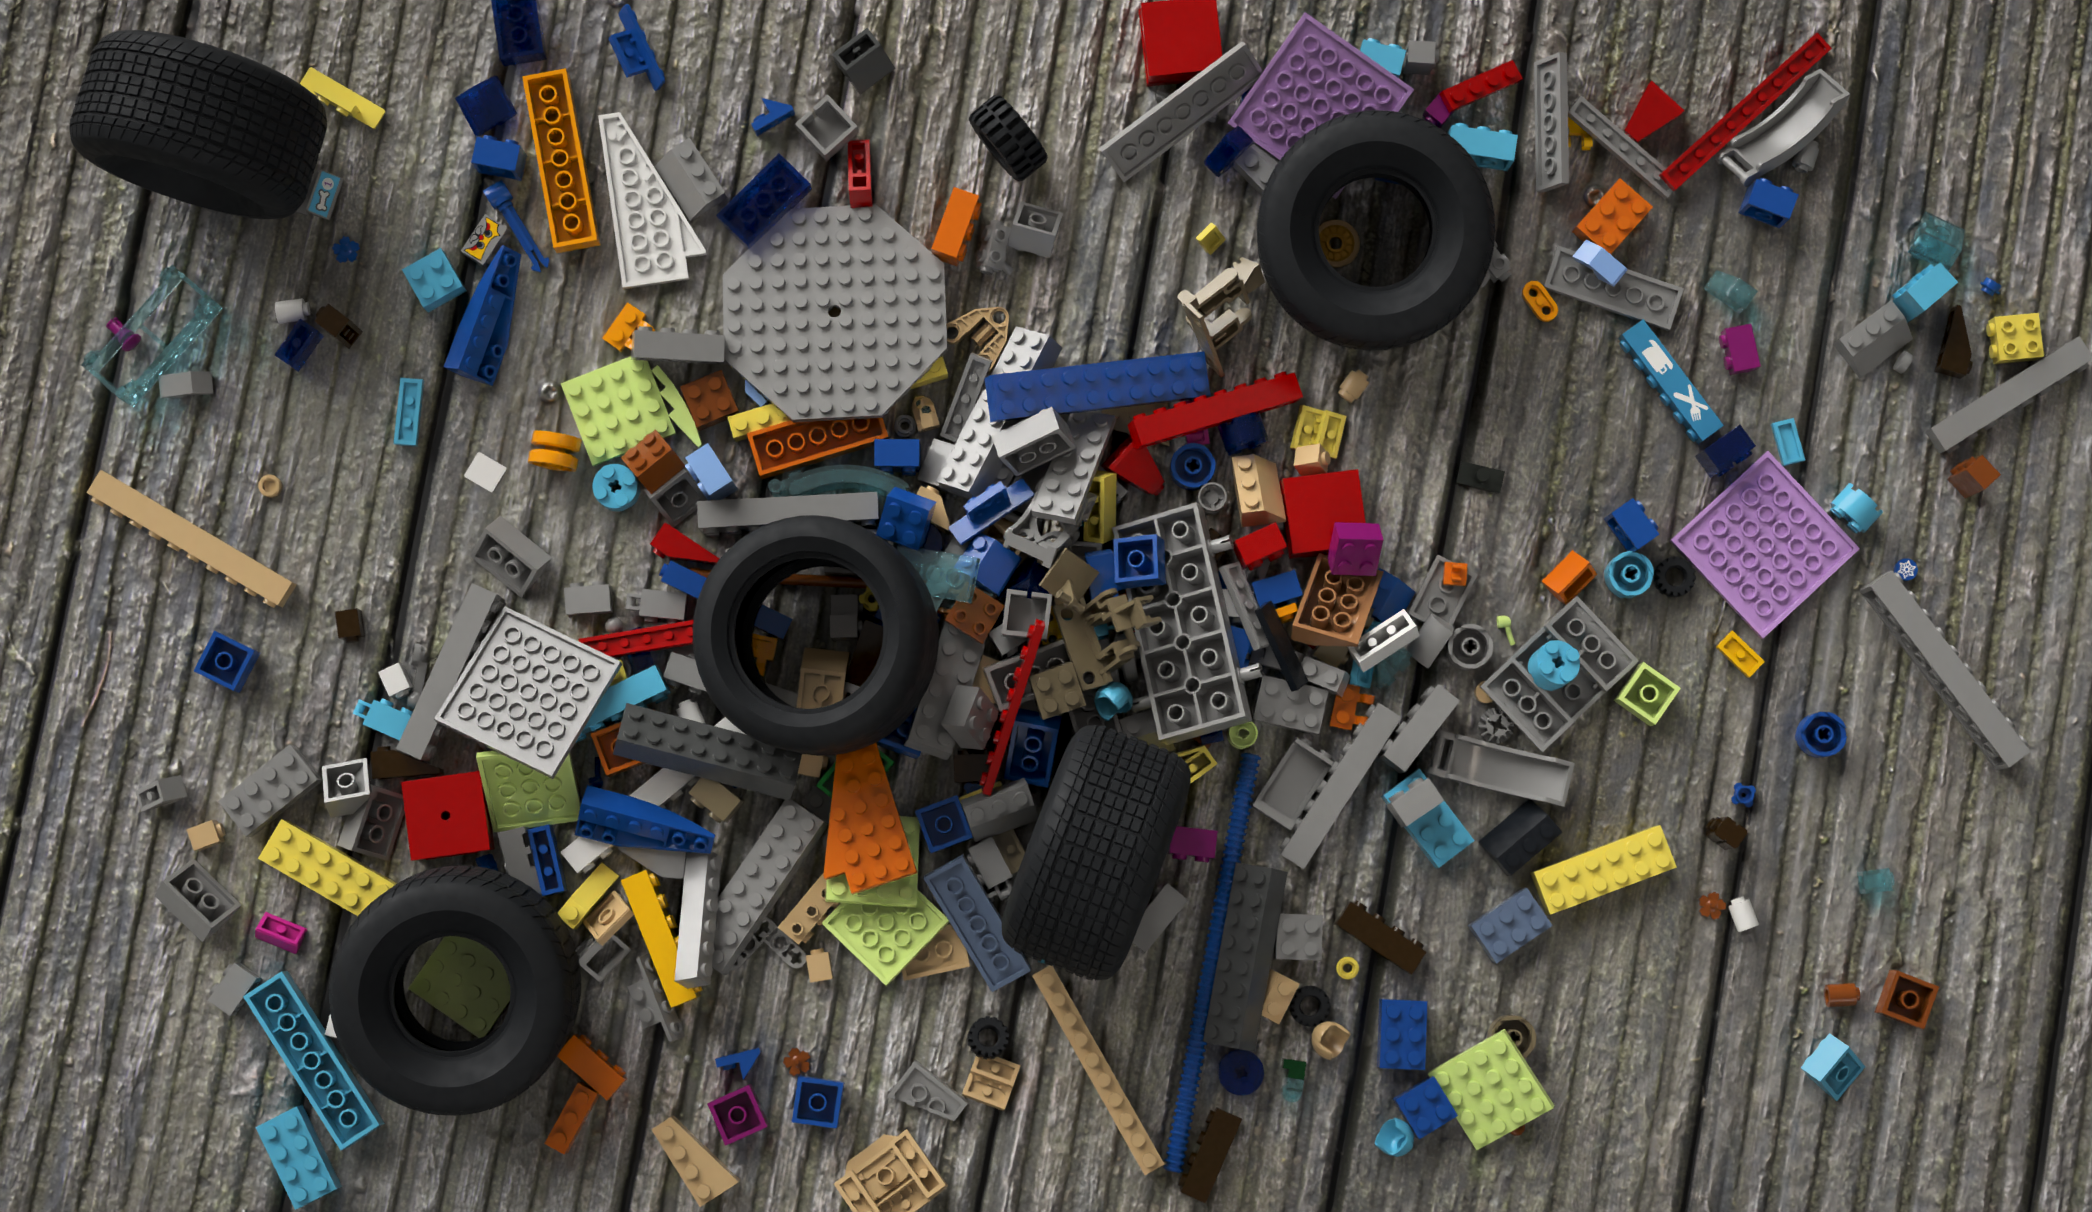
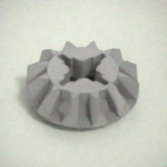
M1494 707L1486 710L1481 715L1478 728L1481 736L1488 742L1502 743L1513 734L1514 723L1500 708ZM1501 717L1500 725H1502L1505 729H1497V731L1493 734L1494 726H1492L1491 723H1488V721L1496 722L1497 719Z

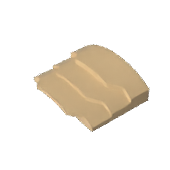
M908 1129L898 1136L882 1135L862 1152L847 1161L845 1176L834 1183V1186L852 1212H917L948 1186Z

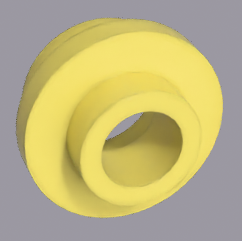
M1343 957L1338 961L1336 971L1341 978L1352 979L1358 974L1359 965L1354 958ZM1345 964L1351 965V971L1348 973L1343 970Z

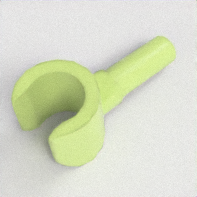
M1505 615L1497 616V627L1505 628L1510 646L1515 645L1516 643L1511 632L1510 618Z

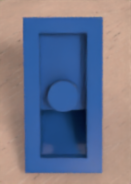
M761 98L769 114L757 116L754 118L751 126L756 136H759L794 116V109L791 105Z
M761 1047L716 1058V1067H723V1071L736 1068V1063L739 1062L744 1080L762 1052Z

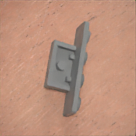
M650 953L636 958L644 980L628 986V990L644 1029L661 1022L669 1042L685 1037L683 1026L678 1019L674 1007L671 1008Z

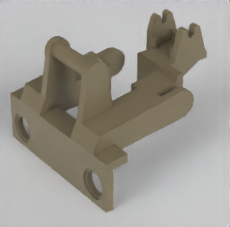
M1243 257L1239 259V264L1233 262L1234 268L1224 270L1195 295L1187 290L1181 291L1178 294V300L1183 305L1187 315L1186 321L1194 331L1201 351H1205L1206 363L1221 378L1225 374L1216 350L1243 330L1242 326L1251 320L1252 312L1249 308H1241L1236 313L1228 309L1212 323L1204 318L1225 302L1229 304L1237 297L1244 303L1249 304L1248 294L1265 283L1260 265Z
M1111 588L1100 593L1088 604H1086L1083 596L1079 603L1085 606V610L1082 614H1078L1072 608L1069 609L1072 612L1071 620H1064L1061 617V610L1068 609L1064 604L1052 607L1082 692L1110 684L1113 681L1111 672H1114L1134 658L1133 653L1141 647V644L1136 640L1133 628L1136 627V630L1159 624L1162 621L1161 617L1151 618L1150 615L1146 616L1142 605L1150 603L1154 599L1153 595L1136 597L1128 602L1125 594L1113 597L1118 591L1117 588ZM1113 621L1116 632L1124 631L1126 639L1113 642L1102 650L1094 627ZM1085 672L1093 674L1095 680L1092 684L1084 682L1083 674Z

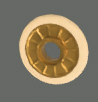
M1329 220L1319 226L1320 244L1329 264L1333 268H1338L1351 263L1356 258L1360 248V239L1354 227L1342 220ZM1332 238L1340 239L1342 242L1341 248L1337 250L1332 249L1329 244Z

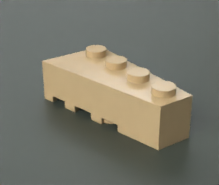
M674 1115L651 1129L699 1207L741 1181Z

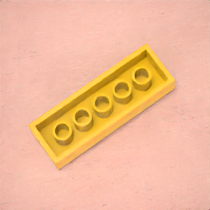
M644 870L622 879L621 883L671 1008L701 997L702 986L687 989L674 981L679 937L675 932L677 923L674 916L669 915L666 907H669V903L665 894H660L658 886H661L657 874L652 873L651 870Z

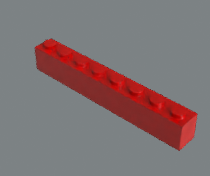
M1284 371L1274 375V378L1267 380L1266 377L1255 380L1254 384L1250 386L1243 383L1235 386L1233 391L1227 392L1226 389L1215 392L1214 396L1209 398L1206 395L1199 396L1193 399L1194 402L1189 404L1186 401L1174 404L1172 409L1167 410L1166 407L1154 410V414L1148 416L1145 413L1138 414L1133 417V420L1127 426L1136 450L1296 403L1303 398V394L1295 372L1287 374Z

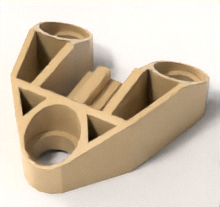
M1003 307L974 309L947 324V329L955 328L958 331V336L955 339L947 338L948 344L952 345L959 343L966 336H969L983 321L985 324L971 337L976 344L981 347L994 333L997 334L978 354L993 361L988 374L993 371L1007 345L1009 314ZM996 312H1002L1006 318L1003 323L998 324L993 321V315Z

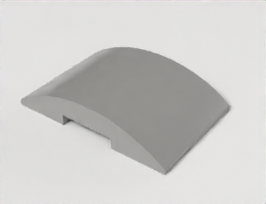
M1576 596L1507 659L1480 687L1541 752H1544L1575 720L1639 661L1585 603ZM1551 640L1563 641L1578 650L1580 654L1579 672L1564 687L1553 691L1544 690L1533 682L1534 679L1529 674V659L1545 643Z

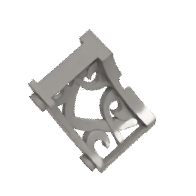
M1043 477L1037 482L1036 493L1024 514L1005 531L1003 547L1006 549L1013 547L1043 561L1042 566L1050 569L1065 548L1071 549L1078 539L1080 533L1077 530L1079 526L1081 527L1082 521L1087 522L1097 495L1088 492L1076 525L1059 522L1064 529L1063 532L1053 531L1041 536L1037 526V520L1041 518L1033 517L1031 510L1045 478Z

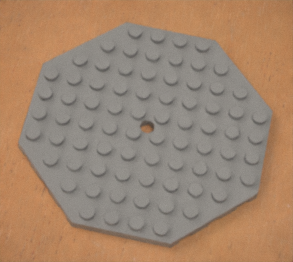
M872 204V207L860 208L833 206L787 209L723 274L724 360L749 384L760 391L775 407L779 408L792 422L883 418L889 412V409L897 401L899 402L911 389L910 387L931 369L938 358L948 351L945 265L876 204ZM836 307L841 310V313L838 317H831L828 314L829 311Z

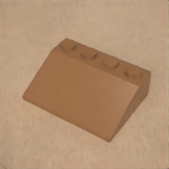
M1319 553L1292 625L1291 640L1312 646L1358 647L1384 571L1377 570L1376 576L1332 575L1327 559L1328 555Z

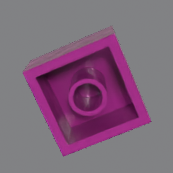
M1334 523L1327 557L1332 575L1376 576L1384 541L1379 524Z
M1177 826L1167 854H1172V859L1187 860V856L1195 857L1194 861L1208 863L1209 859L1215 858L1218 831Z
M752 1084L707 1103L725 1146L769 1126Z

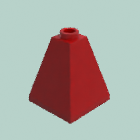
M1651 81L1624 130L1625 134L1638 143L1680 117L1684 113V109Z
M1131 435L1101 465L1106 471L1116 473L1118 479L1149 495L1154 494L1157 496L1165 487L1163 485L1165 481L1148 448L1136 450Z

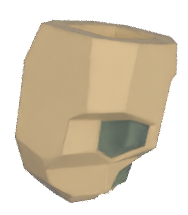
M924 396L915 397L912 402V411L918 432L921 433L939 428L940 424L931 399Z

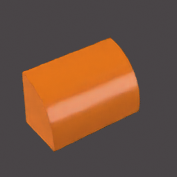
M1572 550L1541 582L1559 601L1567 605L1586 587L1597 573L1589 561Z

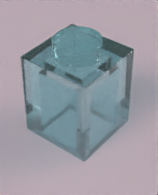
M1889 868L1857 872L1860 894L1893 891L1894 875L1890 872Z

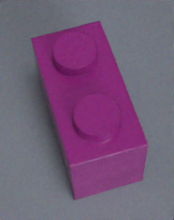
M1751 324L1725 328L1721 332L1719 344L1722 349L1724 348L1726 355L1724 357V366L1726 370H1729L1730 375L1755 371L1761 367Z

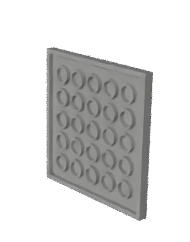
M504 606L434 720L475 742L554 779L621 668L622 663Z

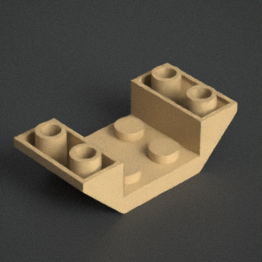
M805 647L796 708H820L843 700L850 652Z

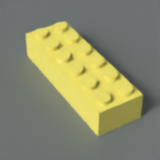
M285 819L280 820L258 857L261 861L356 916L376 898L397 884Z
M1657 825L1530 872L1546 915H1551L1677 868L1661 825Z

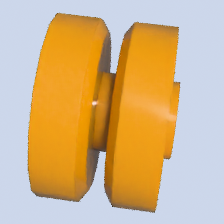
M533 431L531 443L542 449L529 451L528 463L556 471H577L578 459L567 453L580 452L582 443L580 438L550 431Z

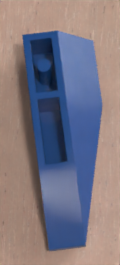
M502 245L465 310L444 368L462 377L493 386L509 341L521 254L505 245Z
M589 785L586 787L581 802L575 830L576 836L619 847L711 854L715 834L672 811L628 795Z

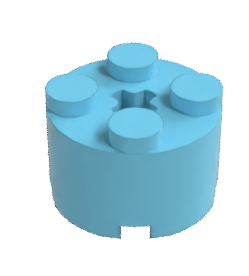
M604 465L594 477L592 485L594 496L608 510L615 512L624 511L632 507L640 496V484L637 477L624 465ZM618 483L621 489L616 490L614 493L612 486H616Z
M1848 483L1830 503L1832 506L1830 512L1838 519L1842 517L1849 522L1847 527L1854 533H1865L1883 511L1882 509L1877 511L1875 508L1878 505L1860 489L1855 492L1851 489L1854 485Z
M1633 551L1623 552L1614 557L1604 570L1605 583L1608 589L1619 598H1633L1642 594L1650 587L1654 576V569L1650 560L1645 555ZM1631 571L1633 575L1630 578H1626L1625 574Z
M1551 640L1531 655L1528 662L1529 674L1532 675L1533 682L1544 690L1553 691L1560 689L1577 676L1580 669V654L1577 649L1566 642Z

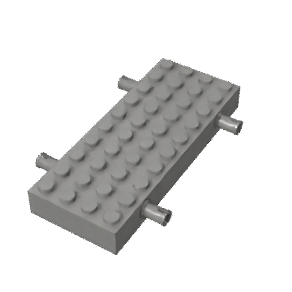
M1197 502L1112 527L1115 539L1157 534L1165 542L1166 584L1126 589L1128 602L1136 597L1153 595L1154 599L1150 603L1142 605L1146 616L1150 615L1151 618L1161 617L1162 620L1159 624L1139 630H1136V627L1134 628L1137 641L1141 644L1139 652L1149 695L1133 699V706L1131 707L1133 712L1137 713L1152 708L1159 741L1165 745L1251 722L1252 717L1244 684L1245 681L1263 677L1264 674L1261 672L1263 669L1260 663L1240 668L1215 560L1216 553L1234 549V544H1231L1233 543L1232 537L1227 535L1211 540L1204 509Z

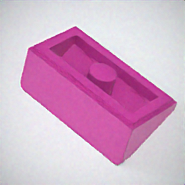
M265 912L255 929V937L297 954L307 928Z

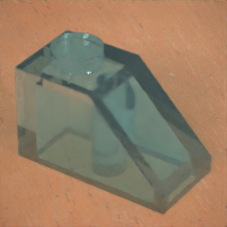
M1718 270L1714 272L1703 288L1739 314L1747 308L1758 292L1740 278Z

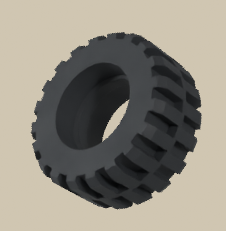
M1000 95L992 96L970 114V124L980 140L1016 181L1025 180L1046 163L1048 155L1040 141L1018 112Z

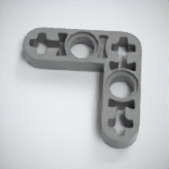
M765 917L763 923L769 922V932L763 931L759 935L763 938L760 942L753 935L752 938L755 941L754 948L751 950L744 949L742 952L747 954V956L743 958L740 955L737 958L738 964L733 965L730 970L739 969L764 942L792 968L803 967L807 962V954L796 942L781 931L774 921ZM778 936H783L787 940V945L783 949H778L774 945V940ZM791 944H793L795 948L791 950L795 954L799 952L802 954V963L796 962L793 964L791 962L793 957L789 953L785 957L782 953L787 951Z

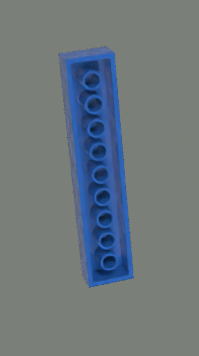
M1205 351L994 374L984 378L990 423L1026 419L1050 407H1053L1059 415L1192 400L1202 395L1211 396Z

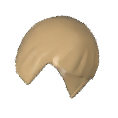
M1323 1022L1313 1029L1311 1043L1319 1056L1332 1060L1341 1053L1351 1034L1346 1028L1336 1022Z

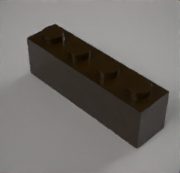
M1356 900L1355 903L1349 901L1334 924L1406 973L1412 975L1427 953L1422 949L1424 945L1414 938L1411 941L1405 938V932L1398 927L1393 926V928H1390L1384 924L1386 919L1377 913L1372 916L1366 912L1367 907Z
M1218 1107L1214 1111H1209L1205 1121L1208 1123L1206 1131L1200 1132L1196 1141L1199 1147L1196 1153L1192 1152L1188 1159L1189 1170L1187 1174L1182 1173L1178 1182V1186L1181 1187L1179 1190L1181 1193L1206 1204L1242 1118Z

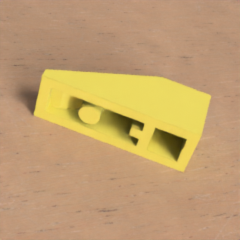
M601 862L558 911V915L572 929H578L583 920L620 876Z

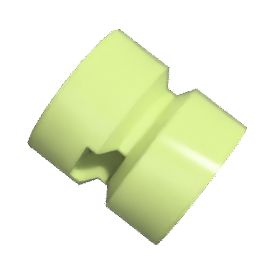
M1252 721L1230 727L1227 730L1228 742L1236 749L1243 750L1249 748L1258 737L1257 727Z

